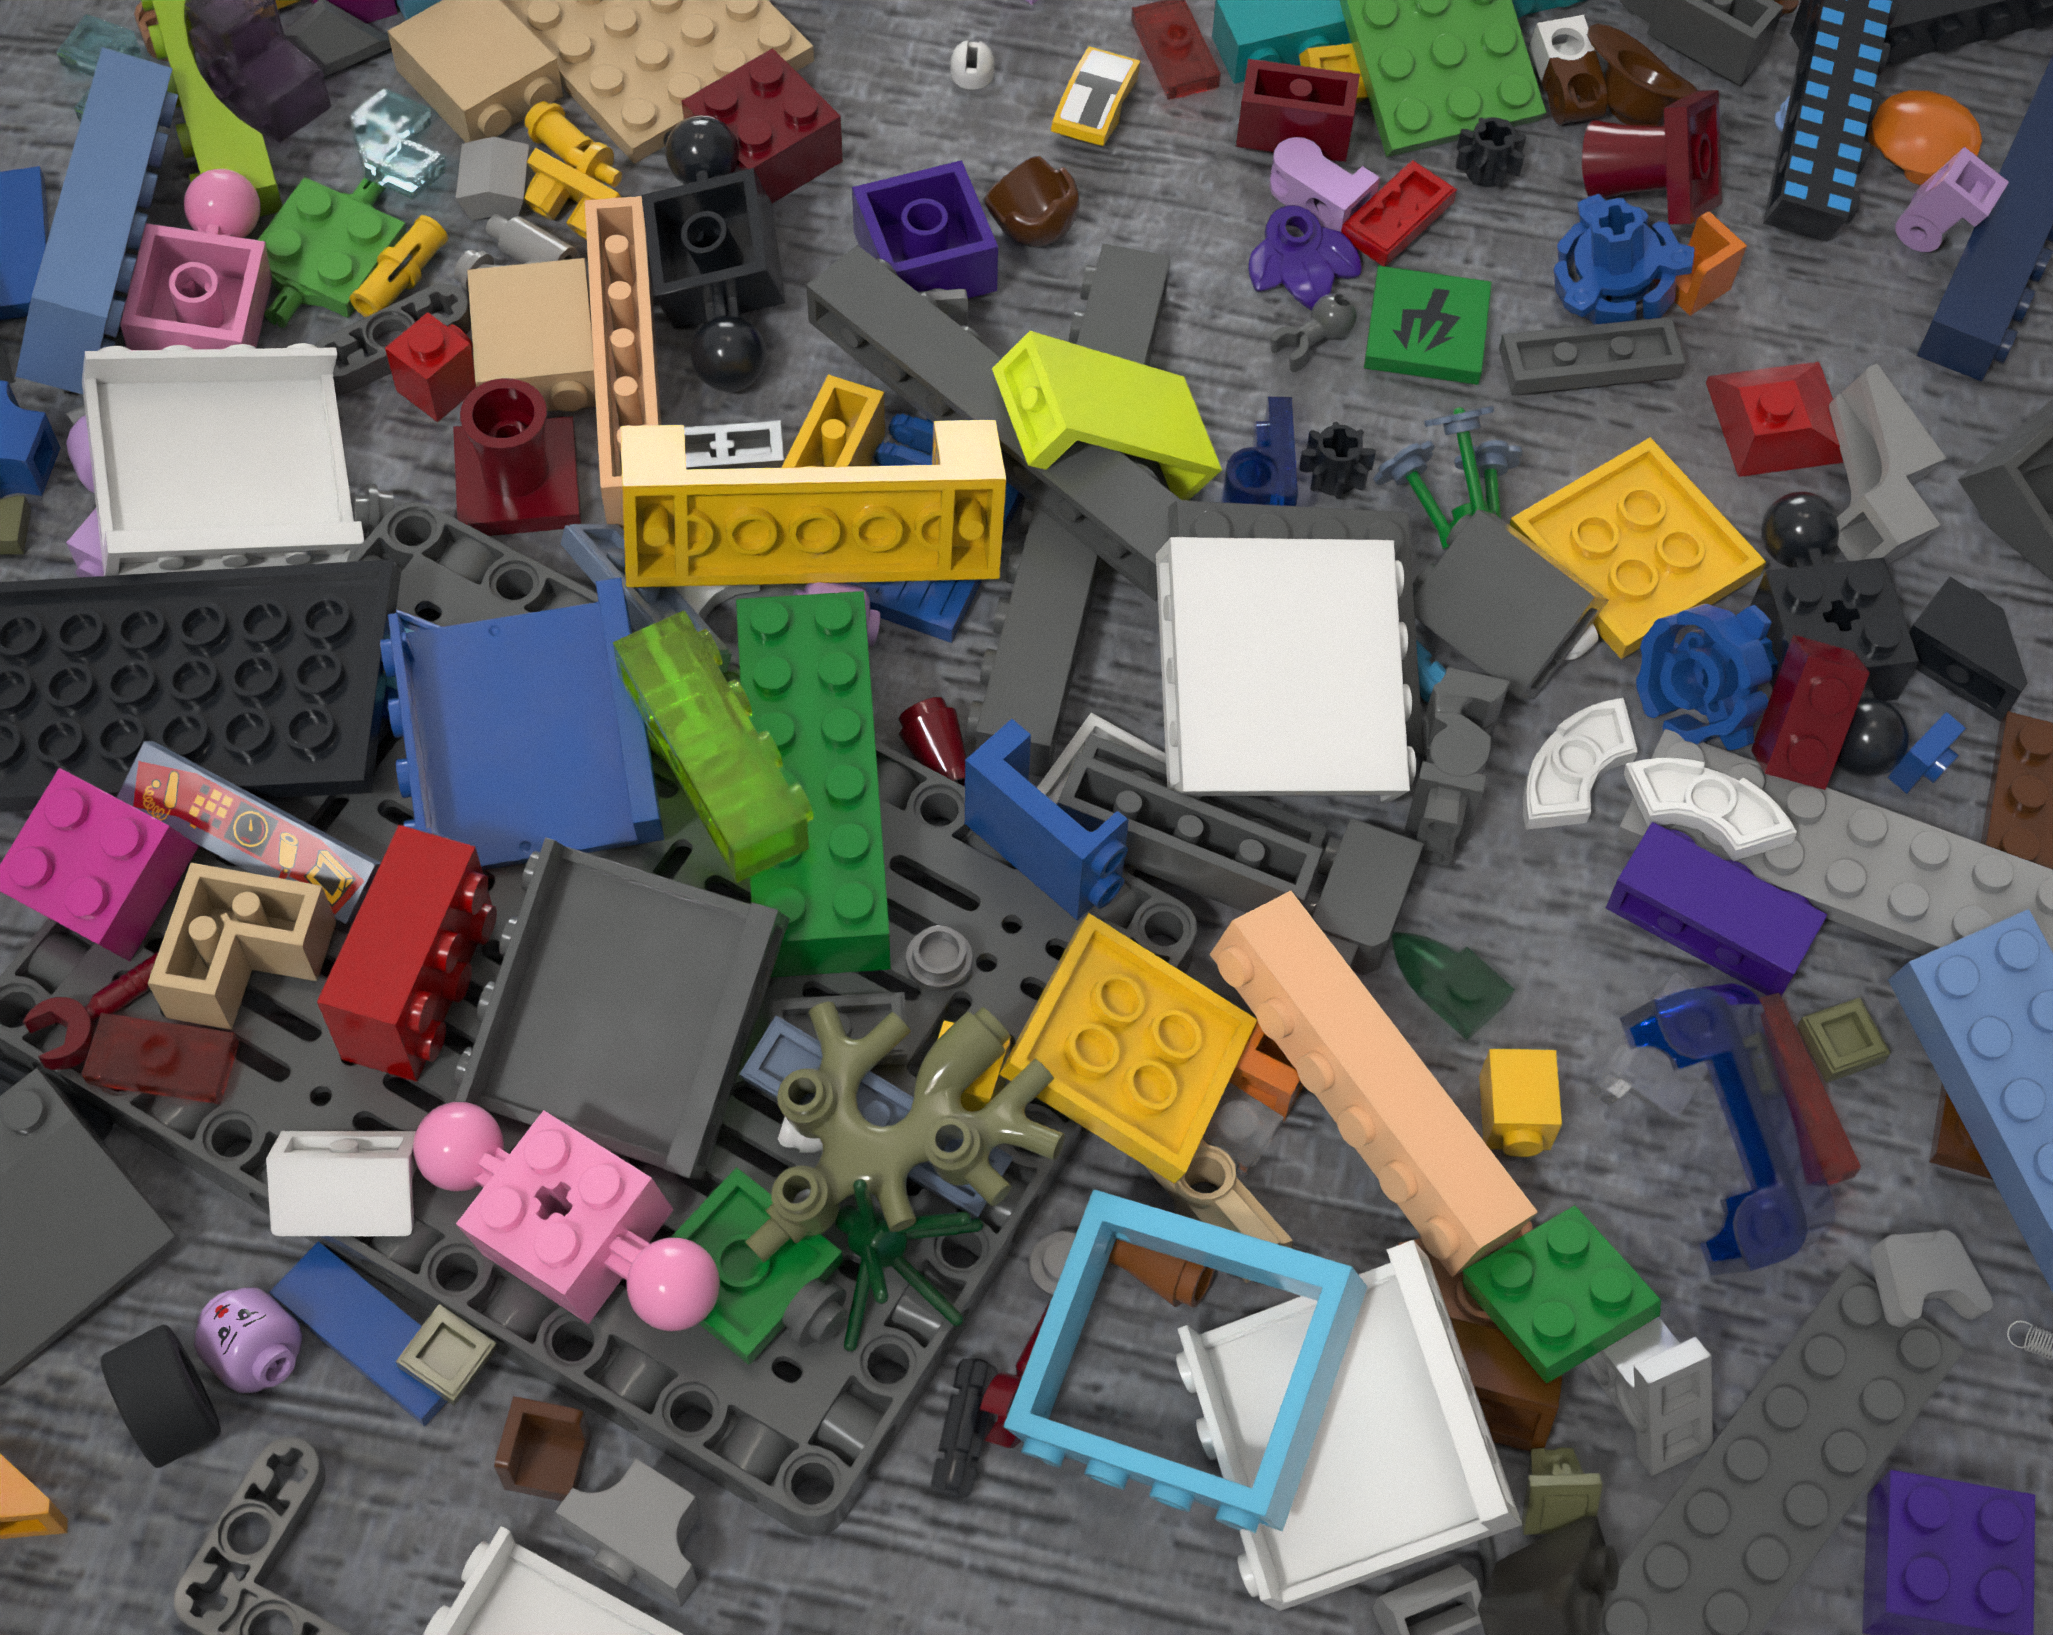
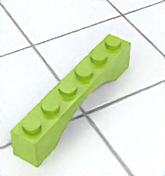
M141 0L144 11L155 10L158 24L148 26L157 59L168 58L172 68L167 91L178 94L175 108L182 107L186 122L175 125L185 159L196 157L199 172L189 174L190 181L192 182L200 174L212 169L235 171L248 179L257 191L260 200V217L278 213L283 204L262 134L235 116L215 96L198 70L194 50L196 15L201 0Z

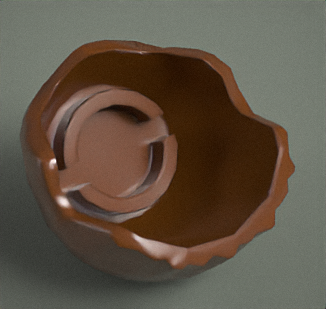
M1041 156L1031 157L1017 165L994 184L983 199L989 213L1003 232L1016 242L1029 247L1047 246L1063 238L1076 221L1080 206L1079 191L1075 180L1065 167H1061L1059 170L1054 169Z

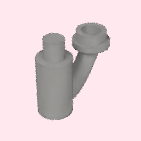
M494 214L487 222L486 233L498 240L499 250L521 264L578 259L576 248L520 216H515L508 220L499 214ZM468 250L458 260L454 276L457 281L461 282V287L469 292L467 270L509 265H494L492 255L487 252Z

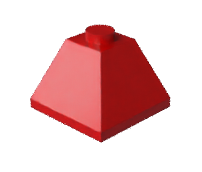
M1820 362L1708 376L1706 385L1738 477L1844 463L1829 410V404L1833 397Z

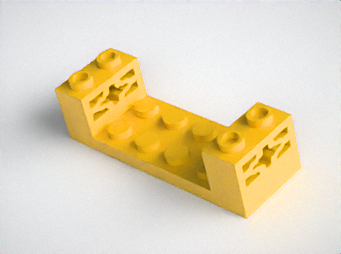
M996 420L934 421L932 465L686 470L684 425L621 426L625 575L627 587L981 580L1000 578L1006 475Z

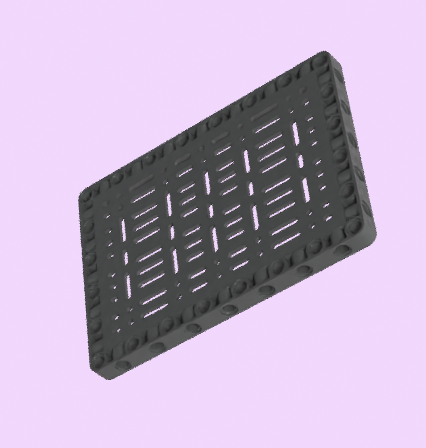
M421 502L405 503L391 510L347 561L394 559L401 572L396 609L418 618L420 617L417 614L425 608L433 609L440 613L441 616L438 620L429 622L442 627L599 602L598 595L594 591L446 513ZM517 596H525L519 600H510ZM632 628L638 669L658 670L645 643ZM729 663L727 672L705 674L710 676L720 704L736 706L728 711H723L731 734L741 748V751L738 753L740 757L739 764L736 767L745 772L740 669ZM700 688V698L695 707L700 716L707 718L712 724ZM644 706L647 728L652 732L659 731L675 739L677 732L688 723L679 706ZM385 718L381 720L378 745L392 728L390 720ZM404 736L397 741L377 768H375L372 793L261 799L314 826L335 799L347 798L349 802L325 833L382 862L398 825L380 816L381 811L387 807H396L414 817L412 797L402 798L396 772V759L406 758ZM875 740L887 904L929 927L941 925L959 932L971 946L973 963L969 976L959 986L947 991L925 989L911 978L906 967V951L909 943L916 935L889 921L891 970L882 971L919 991L920 995L915 1000H905L906 1025L911 1030L907 1035L908 1064L876 1065L870 1072L914 1097L917 1077L912 1076L908 1072V1068L950 1004L957 998H966L970 1001L971 1006L968 1012L973 1015L981 1007L986 1008L1006 1028L1011 1035L1010 1041L1015 1045L1038 1000L1025 995L1021 991V987L1027 983H1033L1045 989L1059 960L1048 955L1046 949L1051 945H1059L1066 949L1076 928L1088 913L1183 973H1187L1193 958L1197 924L1191 909L1183 902L1123 871L1124 884L1116 897L1101 909L1094 905L1077 921L964 824V786ZM651 750L655 779L677 791L676 795L671 798L665 799L658 796L665 840L638 844L635 847L625 846L595 851L588 854L657 875L674 850L678 847L686 846L692 852L672 880L706 890V887L712 882H721L751 899L748 844L742 841V837L748 833L745 779L738 785L729 784L725 778L707 786L696 785L692 777L684 782H679L668 764ZM706 810H713L719 814L712 821H705L700 818V815ZM941 817L952 821V823L946 826H933L927 823L928 820ZM198 845L197 851L130 962L52 919H47L0 975V1051L7 1058L31 1071L36 1068L39 1069L52 1082L111 1115L113 1123L270 1216L266 1158L281 1131H358L355 1129V1125L363 1117H371L394 1131H416L423 1118L428 1114L426 1111L385 1088L389 1079L399 1076L359 1064L348 1066L343 1063L317 1004V1000L327 981L326 977L319 974L318 980L312 981L252 970L246 989L256 992L321 1030L320 1037L313 1042H306L242 1004H240L232 1030L168 1019L164 1017V1013L151 989L111 1016L94 1020L93 1022L97 1029V1041L93 1051L83 1062L69 1069H47L38 1058V1056L64 1045L67 1028L59 1023H54L31 1034L25 1025L12 1028L14 1022L20 1017L27 1015L34 1006L49 998L68 997L78 1001L83 1007L89 1004L93 994L154 955V953L147 950V945L153 939L164 938L190 863L250 873L237 865H225L219 861L220 856ZM896 862L907 863L974 899L979 903V907L974 911H966L893 872L890 867ZM526 863L482 870L488 879L495 881L494 886L489 891L492 905L497 908V918L490 939L485 945L478 943L469 963L472 966L469 985L483 992L490 981L496 982L501 966L486 958L484 953L488 948L499 947L506 923L512 916L518 917L527 892L522 889V876ZM1007 922H1016L1021 926V930L1015 934H1009L1003 930L1002 926ZM336 927L334 928L325 956L326 959L335 963L348 935ZM1154 935H1166L1177 943L1171 946H1159L1148 938ZM988 959L996 964V968L990 972H983L978 969L977 964L982 960ZM855 972L776 977L773 983L766 989L739 1074L770 1025L769 999L805 998L803 997L804 991L811 987L818 988L831 996L892 992ZM461 1000L459 1003L452 1002L444 1023L448 1029L475 1043L482 1021L477 1019V1008ZM213 1028L221 1029L288 1068L291 1073L286 1080L275 1082L204 1040L205 1033ZM443 1045L435 1061H426L417 1082L409 1079L406 1080L442 1100L445 1104L456 1102L455 1099L460 1087L455 1086L454 1076L461 1055ZM738 1074L721 1128L789 1167L802 1165L814 1168L819 1162L822 1150L814 1153H799L800 1149L782 1146L778 1141L782 1125L733 1096L738 1088L748 1087L778 1104L777 1099L743 1080ZM132 1077H142L134 1088L125 1092H116L119 1085L125 1080ZM1006 1079L1004 1088H1005L1011 1081H1009L1008 1079ZM321 1092H328L332 1095L331 1100L326 1105L316 1106L313 1104L314 1097ZM1035 1097L1025 1108L1027 1118L1065 1134L1063 1147L1056 1160L1042 1155L1028 1157L1020 1154L1013 1145H997L996 1147L1013 1156L1012 1161L1002 1176L1012 1187L1008 1195L997 1205L990 1206L986 1203L978 1219L983 1221V1229L973 1233L907 1240V1247L903 1257L962 1314L964 1318L963 1323L960 1326L952 1325L892 1267L883 1268L889 1295L888 1301L885 1304H878L874 1299L873 1290L870 1288L858 1346L852 1352L845 1350L844 1339L856 1281L841 1274L839 1266L824 1282L826 1285L837 1283L846 1291V1298L842 1307L848 1313L838 1332L825 1344L821 1345L815 1341L809 1346L801 1348L791 1340L792 1331L784 1326L750 1365L745 1363L699 1324L680 1331H665L648 1325L635 1313L629 1302L627 1288L620 1284L617 1285L591 1322L587 1324L482 1255L456 1225L482 1191V1186L466 1191L444 1190L429 1182L422 1175L418 1167L412 1178L414 1227L410 1235L303 1237L315 1244L319 1241L338 1258L430 1313L439 1304L496 1342L497 1350L495 1352L795 1532L806 1536H823L836 1530L850 1513L1088 1130ZM487 1111L497 1121L503 1135L504 1151L510 1154L532 1125ZM244 1140L252 1141L249 1148L242 1154L235 1157H224L226 1150L233 1143ZM715 1144L705 1176L721 1184L737 1167L767 1192L772 1193V1188L776 1181L775 1177ZM610 1151L611 1153H613L614 1155L618 1156L626 1162L630 1158L628 1156ZM646 1163L640 1170L654 1180L674 1209L661 1226L662 1229L671 1234H674L708 1198L678 1180V1174L663 1170V1168ZM924 1187L916 1196L907 1195L915 1217L964 1212ZM811 1189L800 1191L794 1198L793 1204L805 1201L810 1195ZM870 1193L874 1210L882 1212L876 1196ZM855 1194L848 1196L840 1203L839 1211L847 1205H853L858 1208ZM835 1222L829 1229L821 1233L823 1237L842 1251L843 1262L852 1260L858 1264L861 1263V1258L849 1248L848 1236L836 1227ZM955 1249H966L978 1256L979 1260L970 1267L956 1268L950 1266L944 1260V1257ZM460 1272L477 1274L475 1282L463 1291L451 1292L444 1289L448 1280L453 1275ZM584 1339L594 1344L591 1352L585 1358L578 1361H566L559 1357L561 1349L573 1340ZM787 1361L801 1369L802 1376L798 1381L788 1383L774 1375L772 1370L778 1362ZM883 1362H895L901 1364L907 1370L905 1377L894 1384L877 1382L870 1375L871 1371ZM700 1408L712 1415L710 1422L697 1432H685L675 1426L677 1419L690 1409ZM810 1479L826 1481L833 1488L831 1495L825 1501L814 1505L802 1503L794 1495L796 1489L803 1482Z

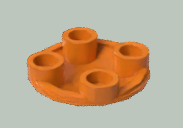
M1908 90L1890 96L1878 107L1867 134L1871 145L1880 149L1885 158L1903 169L1905 177L1917 185L1925 183L1963 147L1967 148L1975 156H1978L1982 143L1979 123L1966 107L1949 96L1926 90Z

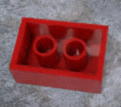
M398 825L317 1000L319 1009L342 1060L417 1082L426 1061L433 1062L438 1057L446 1035L445 1017L452 1002L459 1003L464 998L472 975V966L469 964L478 943L485 945L490 939L497 918V908L492 905L488 891V877L483 874L475 846Z

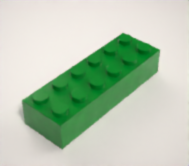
M864 591L736 599L751 904L754 902L779 910L790 918L770 978L891 970L890 934Z

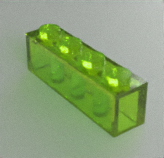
M683 610L614 641L613 648L618 677L736 883L809 849L808 822L814 819L810 802L798 783L788 786L779 770V768L783 767L782 758L771 735L766 730L758 734L748 717L752 715V708L741 684L736 679L727 682L718 667L722 665V658L710 632L707 629L697 632L686 611Z

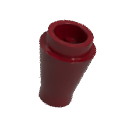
M933 697L922 700L903 711L898 718L902 727L899 737L917 761L965 787V759L967 757L956 709L947 707L944 698Z

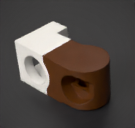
M1584 15L1537 23L1527 50L1533 71L1538 73L1543 89L1548 94L1551 115L1558 125L1600 118L1605 115L1607 109L1606 82L1596 50L1587 37L1588 26ZM1568 35L1566 43L1552 45V39L1555 36Z

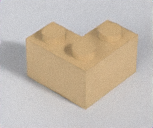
M190 863L148 980V985L165 1017L232 1030L252 970L317 981L336 925L335 917L321 885Z

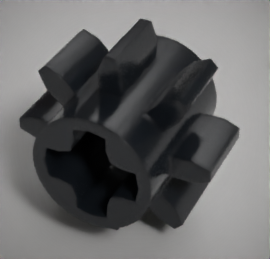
M1481 117L1475 126L1474 132L1468 129H1461L1457 144L1459 152L1455 167L1457 170H1465L1467 177L1474 185L1482 187L1497 186L1500 188L1503 186L1507 173L1513 176H1520L1525 159L1523 149L1526 137L1525 135H1516L1514 127L1508 120L1496 117L1485 119Z
M1333 422V425L1325 428L1321 434L1314 430L1309 432L1307 447L1301 451L1299 471L1305 473L1312 472L1310 490H1319L1324 494L1335 496L1336 499H1341L1342 495L1349 492L1353 487L1361 491L1365 489L1368 471L1373 469L1376 450L1363 448L1364 431L1362 429L1356 431L1350 426Z

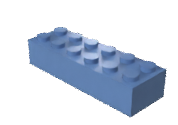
M102 47L32 293L15 377L83 395L82 374L85 351H98L105 347L115 346L116 341L104 337L105 334L116 337L117 332H119L127 298L116 295V291L128 293L137 256L127 253V249L139 251L148 214L137 212L139 206L149 209L152 204L159 174L149 172V165L156 168H161L169 135L159 132L158 128L159 125L166 128L171 127L178 94L167 91L172 68Z
M2027 909L1909 961L1891 976L1888 982L2053 1293V952L2030 910Z

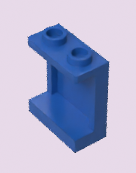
M1011 719L965 759L964 824L1078 921L1094 905L1098 909L1108 905L1121 890L1124 884V878L1122 877L1124 858L1128 852L1126 840L1129 819L1119 811H1116L1097 830L1089 832L1029 782L1031 734Z

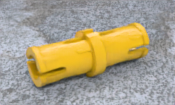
M425 215L419 216L411 229L394 247H386L378 255V266L349 297L353 307L366 318L390 306L404 289L414 288L421 280L422 268L429 262L437 250L448 241L445 229L433 218ZM409 254L411 256L409 261L389 282L387 280L388 277Z

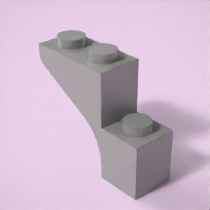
M1874 364L1868 367L1829 404L1831 418L1840 444V451L1851 489L1850 506L1837 517L1839 525L1837 546L1848 561L1884 557L1887 565L1902 558L1941 526L1914 489V486L1947 458L1880 366Z

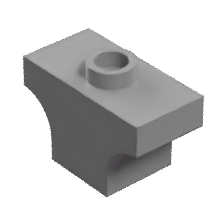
M637 1458L622 1479L613 1487L597 1493H586L572 1488L556 1510L563 1531L596 1552L592 1559L593 1563L618 1582L628 1585L631 1579L635 1577L679 1607H682L697 1585L693 1565L682 1555L685 1539L701 1516L696 1496Z

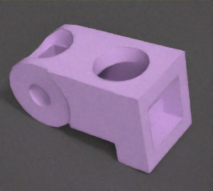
M1293 137L1280 142L1274 149L1269 188L1272 195L1284 205H1296L1306 208L1316 216L1321 227L1341 232L1342 224L1378 192L1380 177L1363 166L1352 175L1325 158L1320 147L1313 141L1306 138Z
M1963 147L1917 189L1912 197L1911 204L1896 222L1895 231L1897 236L1906 246L1920 252L1934 251L1938 249L1951 227L1962 217L1974 227L1988 217L2009 182L1967 148Z

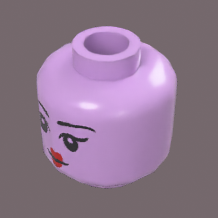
M240 1288L238 1290H228L217 1295L203 1308L198 1318L194 1347L200 1360L227 1387L238 1393H254L280 1384L291 1374L300 1352L302 1332L297 1321L272 1296L259 1288Z

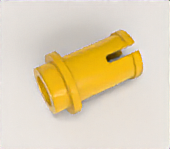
M541 101L535 104L525 117L524 123L528 129L529 138L537 144L544 143L562 158L565 164L574 169L577 167L567 162L569 151L576 147L585 152L589 146L595 143L565 118L564 108L557 103L549 104L547 101Z

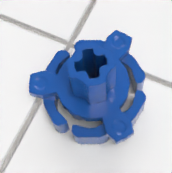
M1599 194L1577 202L1580 222L1573 225L1558 242V263L1554 267L1555 291L1565 309L1582 318H1587L1593 325L1637 320L1636 303L1643 298V318H1661L1675 300L1676 276L1692 273L1694 247L1679 243L1670 225L1664 221L1656 222L1652 225V229L1648 227L1647 212L1640 207L1628 204L1624 198L1605 200ZM1574 260L1576 273L1581 279L1576 283L1568 274ZM1661 279L1658 286L1647 293L1652 280ZM1608 295L1611 296V302L1605 300Z
M1702 604L1657 619L1643 637L1640 646L1642 664L1636 678V688L1645 714L1650 718H1656L1680 708L1686 710L1695 709L1702 715H1707L1709 724L1701 723L1689 714H1683L1665 720L1662 726L1663 732L1665 729L1674 731L1685 741L1694 744H1700L1720 737L1727 751L1755 743L1753 724L1768 706L1766 694L1762 691H1756L1759 685L1772 680L1779 664L1772 651V641L1766 637L1772 623L1770 619L1756 605L1749 606L1735 615L1729 610L1710 604ZM1686 625L1698 626L1697 629L1687 633L1680 644L1675 642V637L1680 629Z

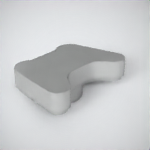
M1948 1230L1900 1235L1892 1234L1874 1244L1871 1249L1870 1259L1884 1316L1892 1326L1901 1328L1920 1318L1924 1300L1942 1299L1960 1316L1970 1320L1983 1315L1993 1307L1992 1297L1963 1245Z

